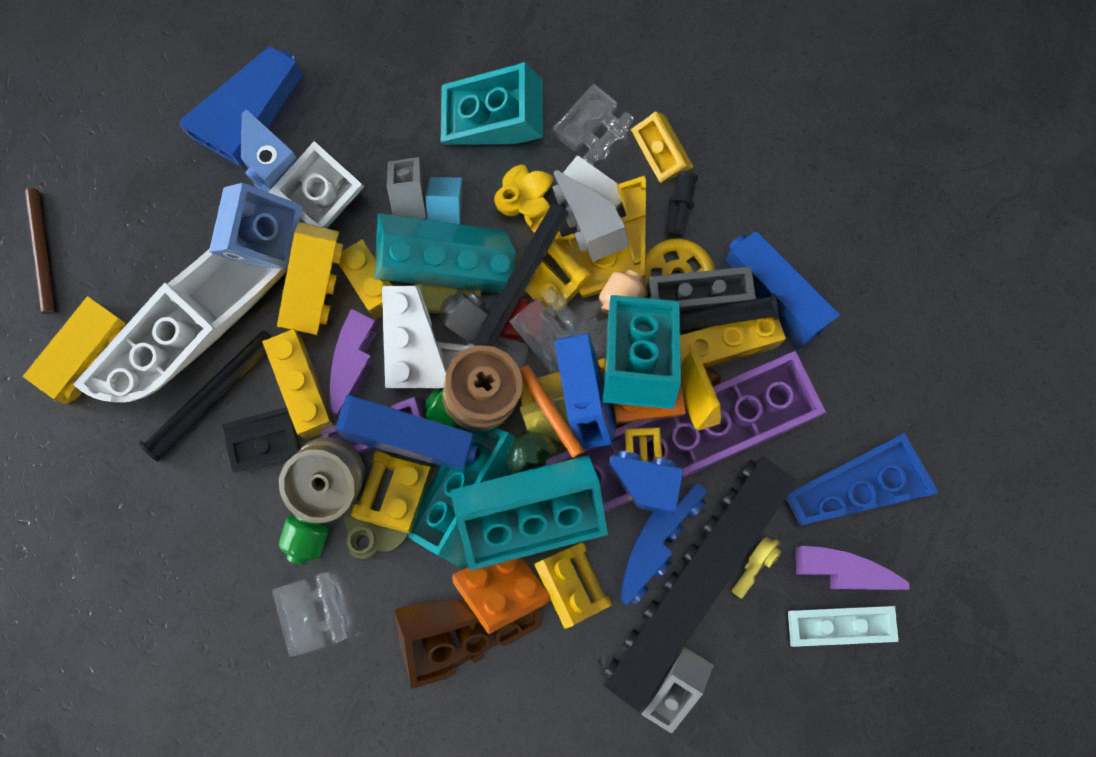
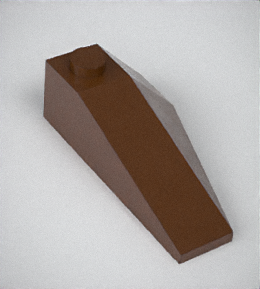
M464 599L431 600L394 610L398 639L411 689L444 680L455 674L454 668L470 659L475 663L484 658L483 652L497 644L506 646L542 626L541 607L491 634L487 633Z

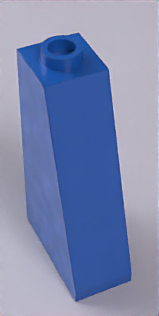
M269 46L184 116L179 125L190 138L235 164L242 166L244 163L241 159L242 113L247 109L268 128L303 77L297 64L298 60L286 50L279 52Z
M757 231L748 237L742 234L729 245L730 251L725 260L731 268L751 266L756 299L771 297V293H775L779 321L783 332L797 350H800L824 332L840 316Z
M350 395L345 396L336 426L337 432L346 441L464 472L467 463L474 464L478 444L473 443V433Z

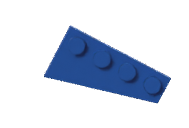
M903 433L789 492L785 499L801 526L935 495L939 492L906 434Z

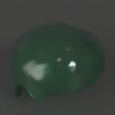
M531 429L523 432L513 440L506 453V463L509 471L512 474L528 471L527 463L538 462L543 464L545 460L549 459L559 450L560 444L548 433L540 429Z

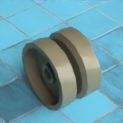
M319 437L307 442L284 464L279 476V493L285 506L296 517L310 523H327L339 518L346 512L361 493L365 483V465L360 454L348 442L336 437Z

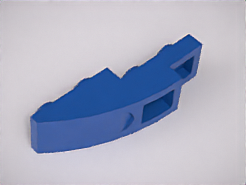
M698 482L677 503L676 512L673 515L653 511L640 530L631 548L623 573L619 599L623 605L627 606L630 601L636 605L649 591L645 584L654 575L659 579L671 566L672 563L668 558L673 552L663 542L667 540L671 544L684 529L680 525L682 520L688 514L694 518L706 504L702 498L708 491Z

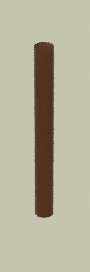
M31 188L25 190L40 310L42 314H52L55 312L40 196L38 189Z

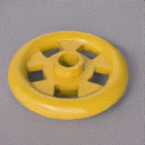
M668 239L656 244L646 253L645 281L643 285L647 286L649 277L652 275V269H661V275H670L676 270L682 273L694 272L692 267L686 262L692 257L701 266L696 272L716 269L710 255L698 244L686 239ZM669 252H677L679 260H672L666 263L663 255Z

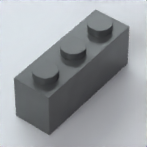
M751 266L651 276L646 286L649 291V299L679 301V312L756 300Z

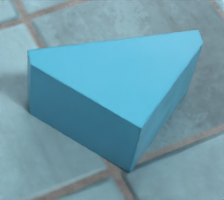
M430 177L426 192L427 220L461 224L462 178Z

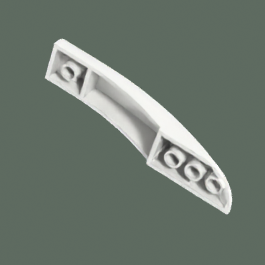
M313 142L271 188L269 193L303 205L299 222L328 228L360 193L364 186L316 142ZM208 249L168 284L164 283L73 385L93 398L108 402H131L153 394L193 362L233 326L285 275L287 270L240 263L210 253Z

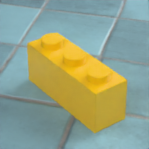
M301 222L298 223L294 232L277 327L295 329L296 331L317 335L320 324H327L330 305L324 304L326 293L333 295L337 275L331 274L332 264H339L343 244L337 243L339 231Z
M87 296L23 377L52 399L69 405L71 401L77 399L82 394V391L73 384L123 330L127 323Z
M295 329L262 341L297 434L307 440L322 434L321 430L335 425L332 412L305 342Z

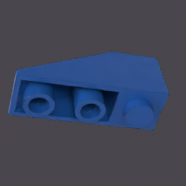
M589 332L555 339L567 416L572 432L583 449L612 445L617 424H615L612 404L603 403V375Z

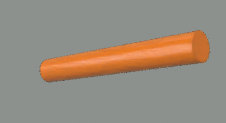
M525 365L519 370L522 375V381L572 458L575 459L582 455L585 450L530 366Z

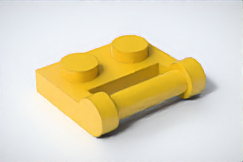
M553 241L547 252L572 277L571 281L567 284L542 260L525 290L539 305H542V309L550 317H555L592 276L585 267L581 268ZM521 256L515 261V267L519 262Z
M374 451L370 461L373 464L359 503L354 505L351 516L364 522L411 534L432 473L431 467ZM385 469L394 472L380 511H374L371 507Z
M584 542L534 564L546 591L550 594L549 597L564 629L613 605L610 596H605L585 554L588 550ZM571 559H573L582 577V580L593 600V603L590 602L589 597L587 596L583 588V585L574 569Z

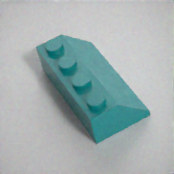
M382 213L377 215L374 279L500 294L515 269L516 251L505 230Z
M498 428L488 431L467 430V432L473 433V443L478 444L474 464L467 463L465 472L440 466L424 494L411 534L407 536L461 569L469 566L455 517L450 490L523 472L535 452L510 433Z
M589 455L450 490L455 517L470 571L608 535L600 484Z

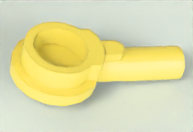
M766 536L756 547L749 558V562L744 567L746 571L731 589L736 596L742 599L754 584V578L761 568L765 565L771 568L782 554V551L778 549L780 545L779 540L775 539L773 541Z

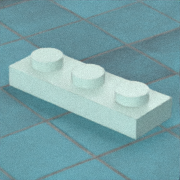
M895 606L788 611L790 644L793 647L899 642Z

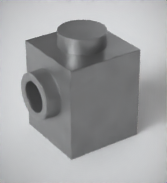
M458 289L454 296L449 295L440 307L441 313L438 316L445 326L469 342L470 340L474 341L490 312L484 308L487 303L475 293L470 292L467 296Z

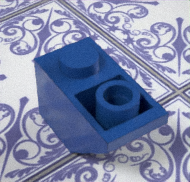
M619 451L618 456L611 455L609 467L637 508L671 515L676 512L683 469L675 467L676 462L662 458H654V463L640 461V455L625 451Z

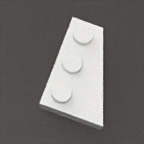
M382 286L385 388H443L447 371L443 361L444 355L441 347L437 344L431 327L432 322L419 286Z

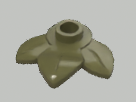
M384 499L375 502L371 509L379 512ZM354 500L350 508L344 513V524L349 532L346 538V547L348 552L355 558L368 559L378 551L391 552L397 549L408 536V533L364 522L352 517V509L355 504L358 505L359 503L357 500ZM363 537L369 538V545L366 548H360L359 541Z

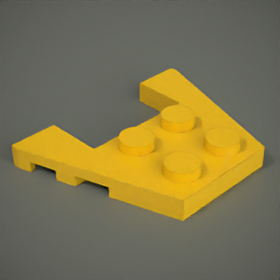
M645 176L617 184V191L626 214L621 220L625 226L629 243L628 248L592 262L587 250L580 251L574 233L562 237L559 231L554 241L581 268L585 267L592 274L589 281L579 290L582 298L601 293L609 278L615 272L626 274L627 270H632L645 279ZM546 212L533 217L524 215L525 221L533 233L536 232ZM557 263L569 281H571L572 277Z

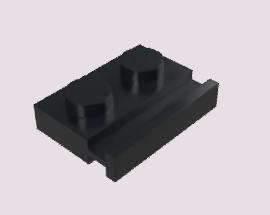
M287 407L221 424L226 437L225 443L231 470L234 473L289 459L300 450L295 427Z

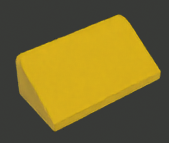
M656 111L631 129L660 183L676 177L680 171H688L693 168V164L664 114Z
M692 350L681 363V385L684 404L694 428L702 430L720 424L721 405L698 352Z

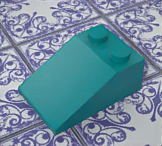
M525 62L442 85V144H518L543 138V80Z
M610 295L603 376V403L674 409L681 384L679 301Z

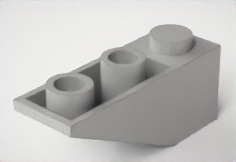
M559 170L554 171L557 185L552 186L558 204L565 203L568 216L566 221L569 227L576 226L578 232L574 233L580 251L587 250L592 262L628 248L629 243L625 226L613 203Z

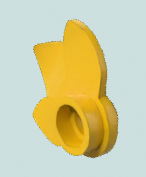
M524 164L517 165L510 169L503 177V187L496 192L494 197L495 206L507 216H515L522 213L533 217L543 214L550 207L543 196L552 186L554 178L543 171H532L529 173Z

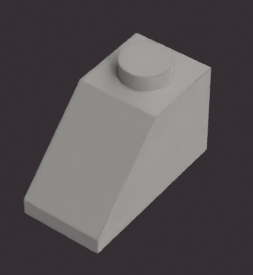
M419 157L389 161L387 168V191L392 215L427 219Z
M683 647L656 687L642 712V716L672 734L703 695L714 665L686 647Z

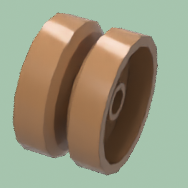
M478 345L464 349L453 358L446 371L442 400L447 414L456 424L468 430L488 431L499 427L510 417L522 393V375L517 363L509 354L494 346Z

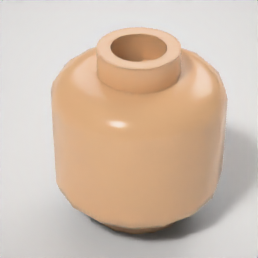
M627 270L626 274L622 272L613 273L599 295V300L603 304L601 309L608 314L610 295L648 298L649 291L643 285L645 279L632 270Z

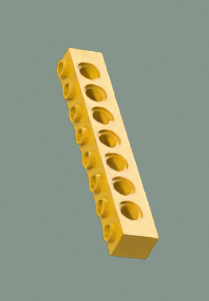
M774 317L711 326L680 336V360L682 363L688 353L695 350L698 352L704 368H713L776 349L786 338L780 321L775 320ZM605 358L598 360L603 376ZM560 372L538 378L549 397L552 396L553 399L563 396ZM522 382V393L519 397L521 405L525 406L536 402L524 382Z

